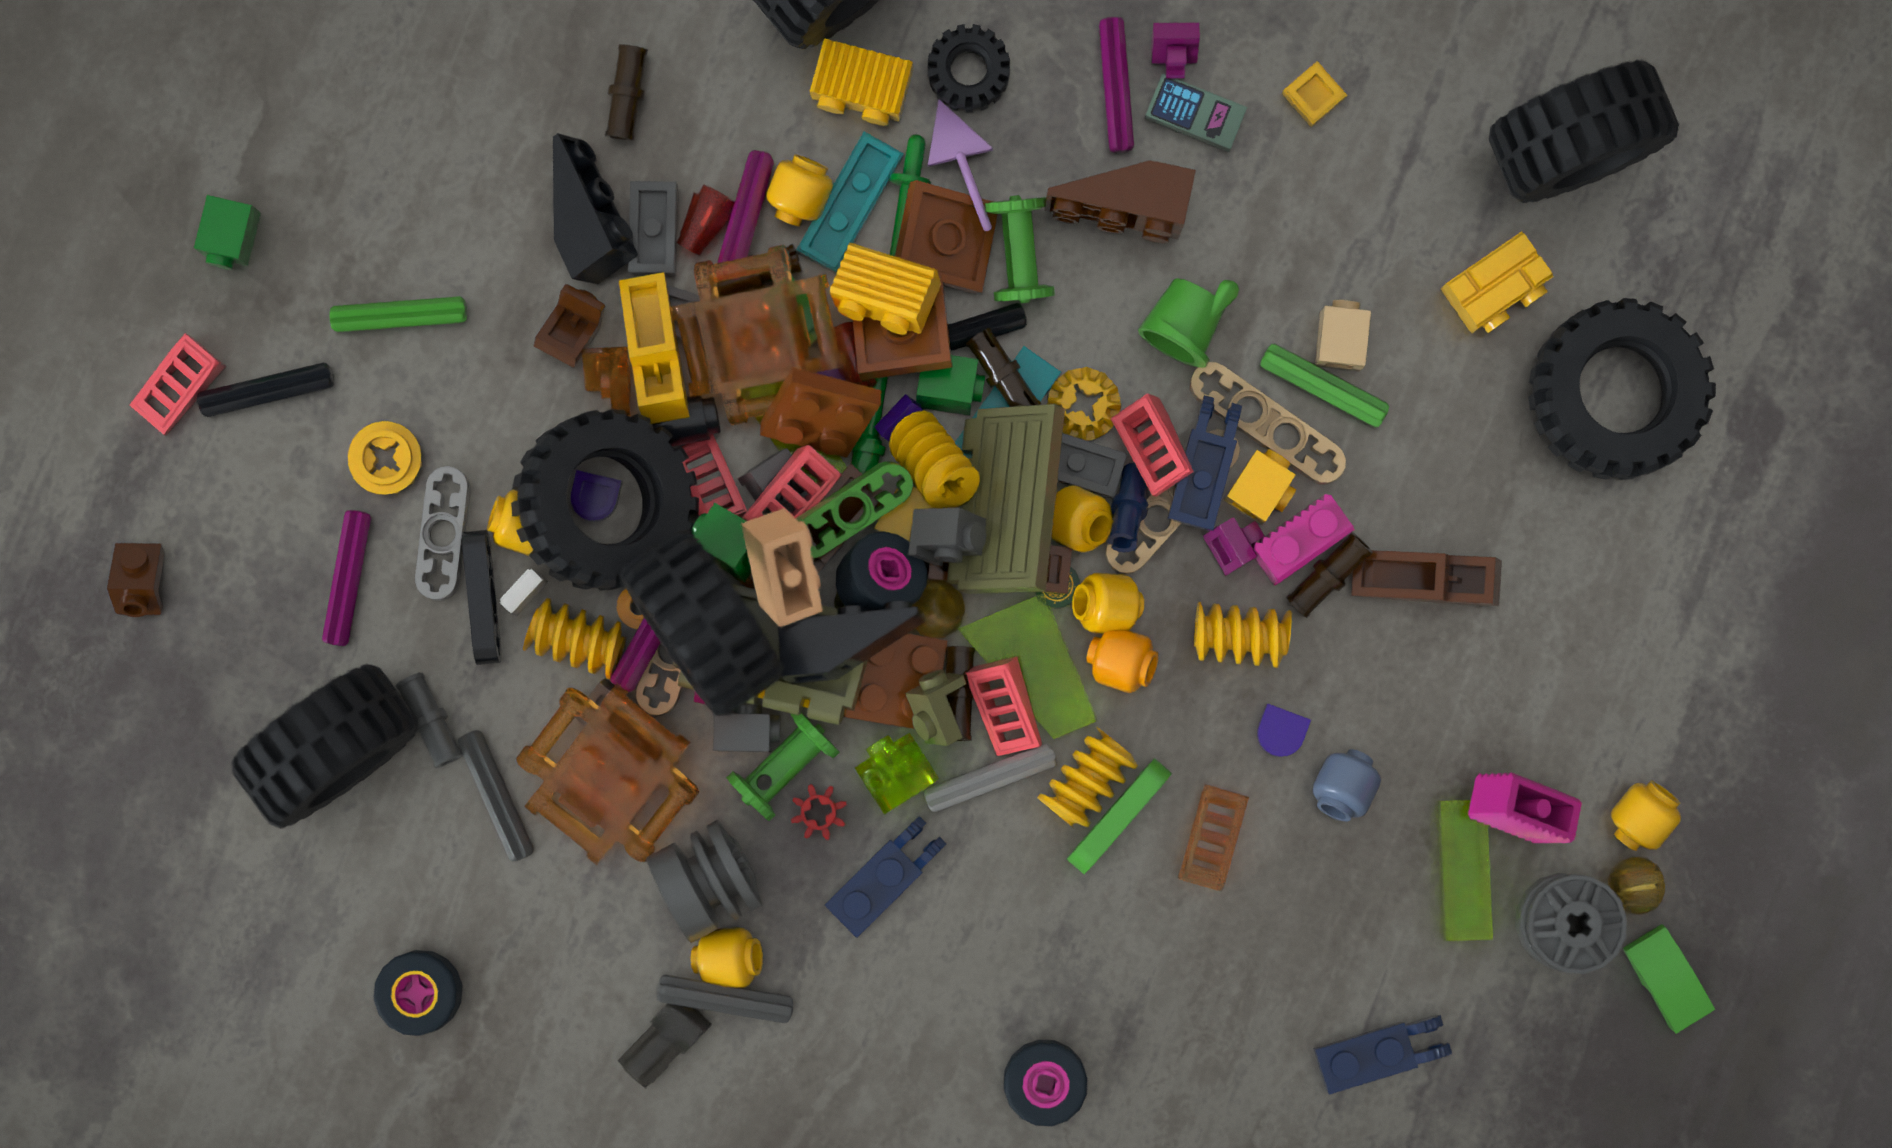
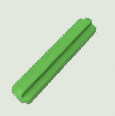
M458 296L333 306L330 308L329 317L331 328L336 332L462 323L466 321L467 307L465 299Z
M1271 344L1261 360L1260 365L1263 369L1373 427H1379L1388 413L1389 404L1277 344Z

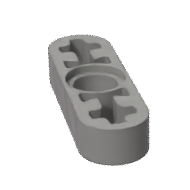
M449 466L434 470L426 482L415 572V584L419 592L425 597L437 601L450 598L459 587L463 558L462 535L463 532H466L471 491L470 482L466 475L458 469ZM451 475L453 482L460 485L459 493H452L449 501V508H459L457 517L446 512L433 513L434 505L441 508L444 505V494L436 490L437 484L445 483L447 476ZM439 521H449L455 527V538L448 546L438 547L431 540V528ZM429 550L440 555L453 554V561L451 563L442 560L441 571L442 574L449 576L448 585H440L439 592H433V585L426 582V575L434 574L437 564L436 559H427Z

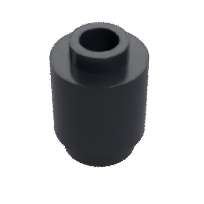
M702 394L687 397L690 417L652 424L653 428L657 429L663 426L673 436L668 441L671 446L710 440V435L721 433L714 397L703 398Z

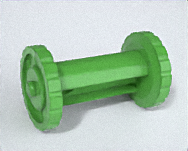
M1020 195L1010 196L1007 201L985 203L986 212L1002 215L1008 288H1002L993 292L994 301L1019 300L1020 303H1029L1030 299L1055 295L1054 286L1038 285L1032 210L1046 207V197L1021 199Z
M802 712L799 716L791 714L798 728L745 779L734 771L726 777L743 796L741 800L747 806L752 805L768 821L776 815L768 802L815 756L823 751L834 759L840 753L823 735L825 730L819 724L814 725ZM762 776H770L772 779L770 788L767 790L759 789L758 780Z

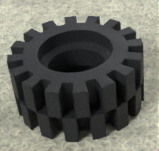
M965 24L957 25V30L955 31L946 30L943 32V37L940 40L936 39L932 45V52L929 53L928 76L931 89L936 92L937 98L943 103L947 102L950 104V109L955 111L958 108L965 109V113H973V109L980 108L981 111L987 109L988 104L991 102L996 103L1001 98V93L1003 90H1006L1008 85L1010 58L1009 53H1006L1005 44L1001 39L997 40L995 33L990 29L987 32L981 30V25L973 24L972 28H965ZM973 52L984 59L987 72L980 82L974 85H964L953 77L951 64L959 54Z

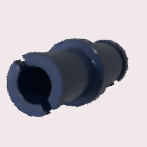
M1129 463L1123 467L1119 494L1115 495L1111 504V511L1114 517L1111 531L1108 535V544H1112L1111 548L1113 550L1124 553L1134 551L1137 548L1140 524L1146 518L1149 506L1146 500L1148 487L1135 463Z

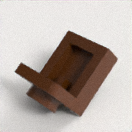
M565 284L560 291L557 306L535 337L534 347L574 368L601 327L605 310L604 303L598 301L592 293L586 290L576 289Z
M115 543L107 590L116 614L129 617L161 614L162 602L158 590L165 555L162 544Z

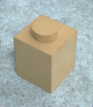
M1333 300L1332 306H1324L1319 318L1315 365L1325 368L1361 371L1366 364L1371 311L1360 310L1359 302L1349 300Z

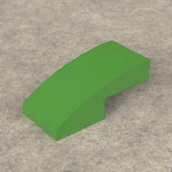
M1663 924L1623 947L1642 985L1649 990L1668 1027L1675 1034L1715 1010L1690 964Z

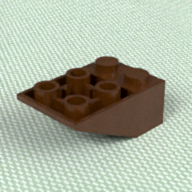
M1152 160L1049 187L1046 196L1047 206L1044 211L1053 212L1052 218L1060 222L1079 224L1080 218L1098 222L1097 228L1106 232L1123 234L1125 228L1143 232L1142 238L1145 240L1167 244L1170 238L1179 239L1183 229L1196 170Z

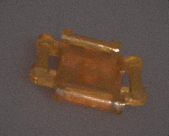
M785 245L769 247L768 253L713 264L711 260L696 263L694 265V276L700 300L670 306L672 320L678 321L691 382L687 383L690 397L721 393L726 416L732 426L745 424L748 422V418L765 415L776 394L744 400L740 389L784 381L792 367L817 373L847 365L844 351L839 352L825 291V289L829 288L827 274L792 281L790 273L791 260ZM771 271L774 285L721 296L718 295L717 282ZM807 293L821 354V356L810 358L808 353L811 343L801 303H797L796 295ZM696 316H697V318H698V322H699V326H700V331H701V335H702V340H703V344H704V348H705V353H706V357H707V361H708V366H709L711 378H709V373H708L707 364H706V360H705V356H704V351H703V347H702V343H701V338H700V334H699V330H698V325H697V321H696Z
M620 684L614 686L600 706L581 691L571 687L567 688L559 699L560 707L532 745L524 746L516 757L518 765L523 770L535 774L544 780L539 789L528 800L525 808L535 816L538 813L577 843L588 852L586 858L596 866L607 855L617 840L624 845L626 852L632 858L639 862H647L646 857L654 853V844L682 807L690 805L699 794L698 787L675 768L691 742L682 734L676 737L627 697L629 692ZM575 716L580 717L587 723L559 762L557 764L554 763L546 755ZM663 784L668 788L669 795L644 828L638 831L631 824ZM557 791L561 794L559 802L588 826L594 828L598 824L605 830L600 838L554 802L551 798Z

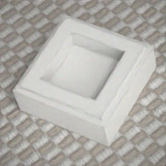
M527 569L501 597L500 604L511 614L518 616L546 586L548 581L537 571Z

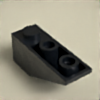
M557 133L553 136L554 242L572 279L600 284L638 256L631 240L633 237L632 230L627 222L620 217L613 202L614 193L609 184L602 179L595 164L596 155L590 145L582 139Z
M893 601L884 603L883 610L865 612V607L845 606L837 609V615L819 617L818 613L782 627L778 626L780 662L784 669L781 677L791 684L837 680L925 623V614L917 606L912 607L909 601Z

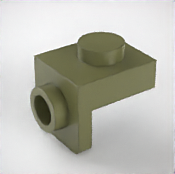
M943 669L922 676L918 680L920 685L905 693L914 714L912 717L913 726L925 743L949 746L963 737L946 695L967 683L962 674L945 673Z

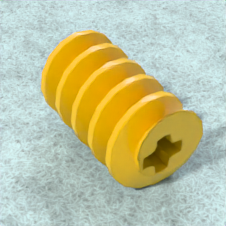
M925 410L917 411L906 416L896 425L890 436V453L899 465L910 473L916 488L930 506L934 508H956L969 501L978 489L980 482L979 472L972 466V463L958 445L955 444L951 436L947 434V431L933 413Z
M547 597L539 608L536 609L525 636L523 650L526 651L535 641V654L543 657L552 647L553 661L559 663L570 652L571 667L577 669L588 658L589 673L596 674L605 664L606 678L611 680V676L622 658L627 638L622 636V625L619 621H616L609 631H605L604 616L601 615L597 617L591 626L587 625L586 610L583 609L573 620L569 619V604L564 603L556 614L552 613L551 598Z
M1198 602L1194 625V647H1196L1199 661L1205 660L1211 648L1214 649L1217 662L1223 663L1228 650H1232L1236 664H1241L1246 653L1251 652L1255 666H1260L1264 655L1270 654L1273 668H1278L1283 656H1287L1292 625L1291 611H1286L1281 623H1279L1275 609H1268L1263 620L1260 621L1256 607H1249L1244 619H1242L1239 607L1232 605L1224 618L1220 604H1212L1207 616H1205L1202 604Z
M1098 727L1096 728L1102 737L1101 740L1091 736H1087L1084 739L1091 753L1087 754L1075 750L1072 754L1079 767L1077 769L1067 765L1061 767L1060 770L1067 782L1063 783L1054 779L1049 782L1055 797L1053 798L1041 793L1037 797L1072 827L1074 823L1085 827L1090 826L1091 822L1084 812L1086 809L1098 813L1103 810L1096 796L1098 794L1108 798L1114 796V792L1108 784L1109 780L1122 784L1125 783L1126 778L1120 770L1121 765L1132 769L1138 767L1133 756Z

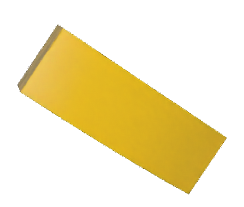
M664 272L619 280L629 358L633 367L640 414L650 418V424L690 417Z

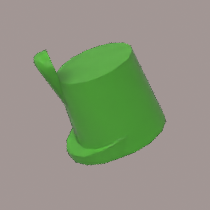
M1179 278L1173 279L1138 328V333L1146 342L1163 354L1184 364L1204 368L1210 361L1205 353L1225 308L1237 298L1239 286L1234 281L1224 280L1220 283L1214 296L1206 289L1190 281Z

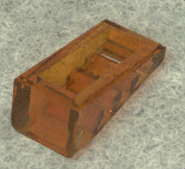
M1204 784L1178 874L1180 880L1218 891L1223 890L1249 797ZM1209 803L1234 810V817L1231 818L1207 811ZM1203 822L1230 829L1229 834L1224 835L1202 828ZM1198 840L1224 847L1223 854L1197 847ZM1193 858L1217 865L1219 869L1215 871L1192 864Z

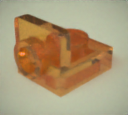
M628 346L583 349L582 362L585 390L589 392L601 391L602 399H611V409L625 410L626 415L631 416V374Z

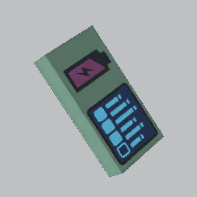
M1162 73L1145 119L1229 152L1247 107L1176 78H1166V74Z

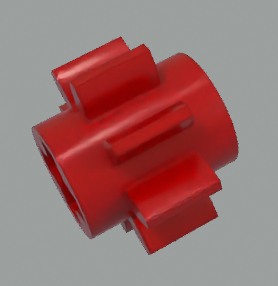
M810 784L808 785L809 798L805 801L800 798H793L792 801L801 807V815L793 817L791 822L799 823L803 821L808 826L804 835L806 839L812 836L815 829L821 830L823 837L829 840L830 831L828 827L833 823L842 827L846 825L842 819L837 817V810L844 808L847 802L840 801L835 803L831 799L834 792L833 786H829L824 795H817L816 788ZM815 799H819L822 805L830 804L832 808V813L826 815L827 823L822 826L819 825L817 819L809 820L807 817V811L813 809L812 801Z

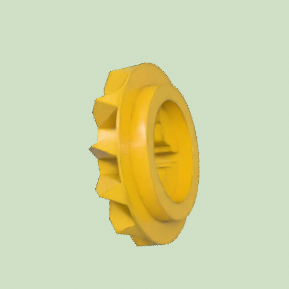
M1088 367L1066 371L1053 383L1047 400V404H1056L1065 409L1063 433L1086 441L1100 438L1109 432L1114 426L1110 418L1118 414L1121 409L1117 386L1104 372ZM1075 386L1086 397L1102 395L1092 405V416L1095 421L1091 422L1089 416H1086L1082 410L1066 413L1077 401Z
M389 421L375 422L361 429L353 438L348 450L349 470L354 480L367 491L378 495L398 494L401 490L414 483L415 477L422 467L421 446L411 431L404 426ZM399 443L395 449L396 452L393 455V459L397 462L396 465L400 470L397 472L395 469L384 466L372 474L376 469L375 466L379 459L374 455L376 452L370 447L374 445L378 449L381 448L388 451Z

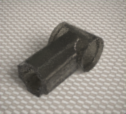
M666 1004L650 1021L652 1025L619 1058L618 1062L624 1070L644 1088L653 1083L680 1053L684 1054L711 1027L712 1024L696 1008Z

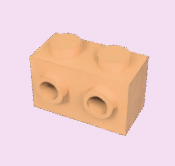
M785 508L741 523L758 604L779 627L823 612L818 590L821 587L818 572L813 565L810 551L812 539L806 524L803 521L798 522Z

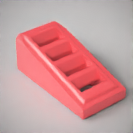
M185 333L130 403V406L166 436L197 401V394L205 391L226 366L194 338ZM188 355L203 366L198 374L183 362ZM176 369L192 381L187 388L172 376ZM164 383H167L181 396L176 403L160 390ZM153 396L170 410L165 418L147 403Z
M1147 393L1110 418L1152 496L1157 497L1193 473L1170 417L1159 397ZM1151 419L1153 424L1139 433L1137 427ZM1158 433L1161 438L1145 448L1143 442ZM1166 446L1168 453L1151 463L1149 457ZM1171 461H1174L1177 468L1161 479H1158L1156 472Z
M710 435V440L688 443L682 446L689 457L682 462L686 473L695 471L697 480L717 471L721 474V476L698 486L690 487L691 497L699 498L698 515L708 513L713 504L716 503L742 518L747 512L746 506L714 435ZM712 453L714 460L691 470L688 469L686 464ZM727 488L729 493L703 503V498Z
M806 445L798 448L742 519L749 521L764 516L762 512L766 507L771 512L785 508L775 499L778 493L796 508L793 513H790L796 519L817 505L842 475L811 446ZM802 466L818 479L816 483L801 470ZM791 479L808 493L805 498L787 484Z
M1017 656L974 666L966 672L972 695L997 756L1028 750L1042 745ZM1003 678L1006 686L990 688L989 681ZM1010 695L1011 703L995 705L994 698ZM1016 711L1019 719L1000 722L999 715ZM1023 728L1024 737L1005 740L1003 732Z

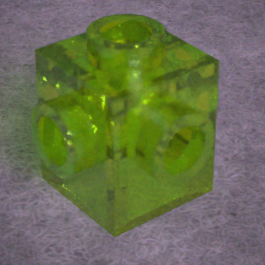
M910 732L894 742L889 735L883 737L865 749L870 757L855 767V770L884 815L939 780L938 775Z

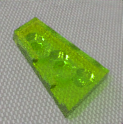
M1044 593L958 628L960 633L987 663L1017 656L1034 717L1053 739L1097 721L1095 712Z

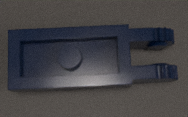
M1204 395L1195 429H1191L1185 450L1193 473L1176 484L1167 520L1213 531L1237 443L1234 437L1242 405L1231 404L1224 421L1223 437L1206 432L1215 405L1213 397Z
M920 816L894 841L890 839L824 905L856 938L923 873L921 869L946 845L939 836L923 849V853L914 862L909 859L901 848L923 830L926 822Z
M1441 1015L1430 1016L1407 1024L1398 1022L1313 1048L1327 1093L1330 1095L1418 1068L1417 1064L1430 1062L1452 1054L1449 1043H1436L1428 1046V1048L1413 1052L1409 1036L1433 1032L1443 1026Z

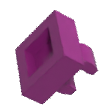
M1199 22L1153 23L1151 64H1166V78H1185L1186 63H1197L1200 42Z
M1234 517L1218 525L1213 531L1203 535L1225 576L1255 559L1257 556L1251 545L1265 537L1256 521L1241 529Z

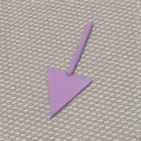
M938 100L928 167L957 160L984 231H989L992 226L966 157L989 152L993 148L942 101Z

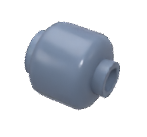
M1349 749L1347 754L1334 753L1329 755L1313 785V795L1318 800L1317 807L1326 815L1345 822L1350 821L1352 817L1364 816L1368 812L1381 783L1379 773L1372 767L1373 760L1365 753L1354 749Z

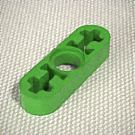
M891 461L881 462L797 517L796 520L798 522L803 521L806 525L811 524L816 529L828 522L821 516L822 513L828 510L832 521L841 528V531L836 534L830 526L819 533L818 536L821 542L816 546L812 545L810 548L812 558L828 553L906 501L913 488L910 473L898 463ZM887 472L893 477L900 475L901 479L896 483L898 491L892 495L885 490L874 496L880 502V505L876 508L873 507L871 499L861 491V488L866 484L872 492L882 487L884 481L881 476ZM850 496L860 498L864 506L861 517L854 522L843 521L838 513L840 503Z
M1154 758L1076 846L1066 860L1082 874H1085L1162 787L1172 772Z

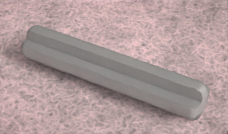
M1043 744L1040 747L1027 750L927 788L924 791V796L929 809L932 812H937L1053 768L1057 765V759L1050 744Z

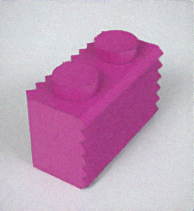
M1324 494L1319 500L1317 499L1311 505H1308L1296 516L1294 515L1289 521L1284 522L1274 532L1271 531L1266 537L1259 540V543L1256 542L1251 547L1257 556L1255 560L1275 586L1355 529L1333 497Z
M1512 772L1510 774L1498 773L1497 775L1491 773V775L1479 773L1475 778L1468 815L1471 820L1483 822L1484 825L1504 830L1505 833H1511V835H1518V838H1525V841H1531L1532 843H1571L1575 840L1582 803L1578 798Z

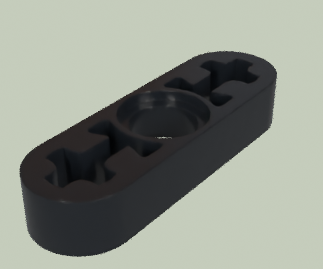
M487 530L463 532V558L476 665L501 663V640L489 533Z

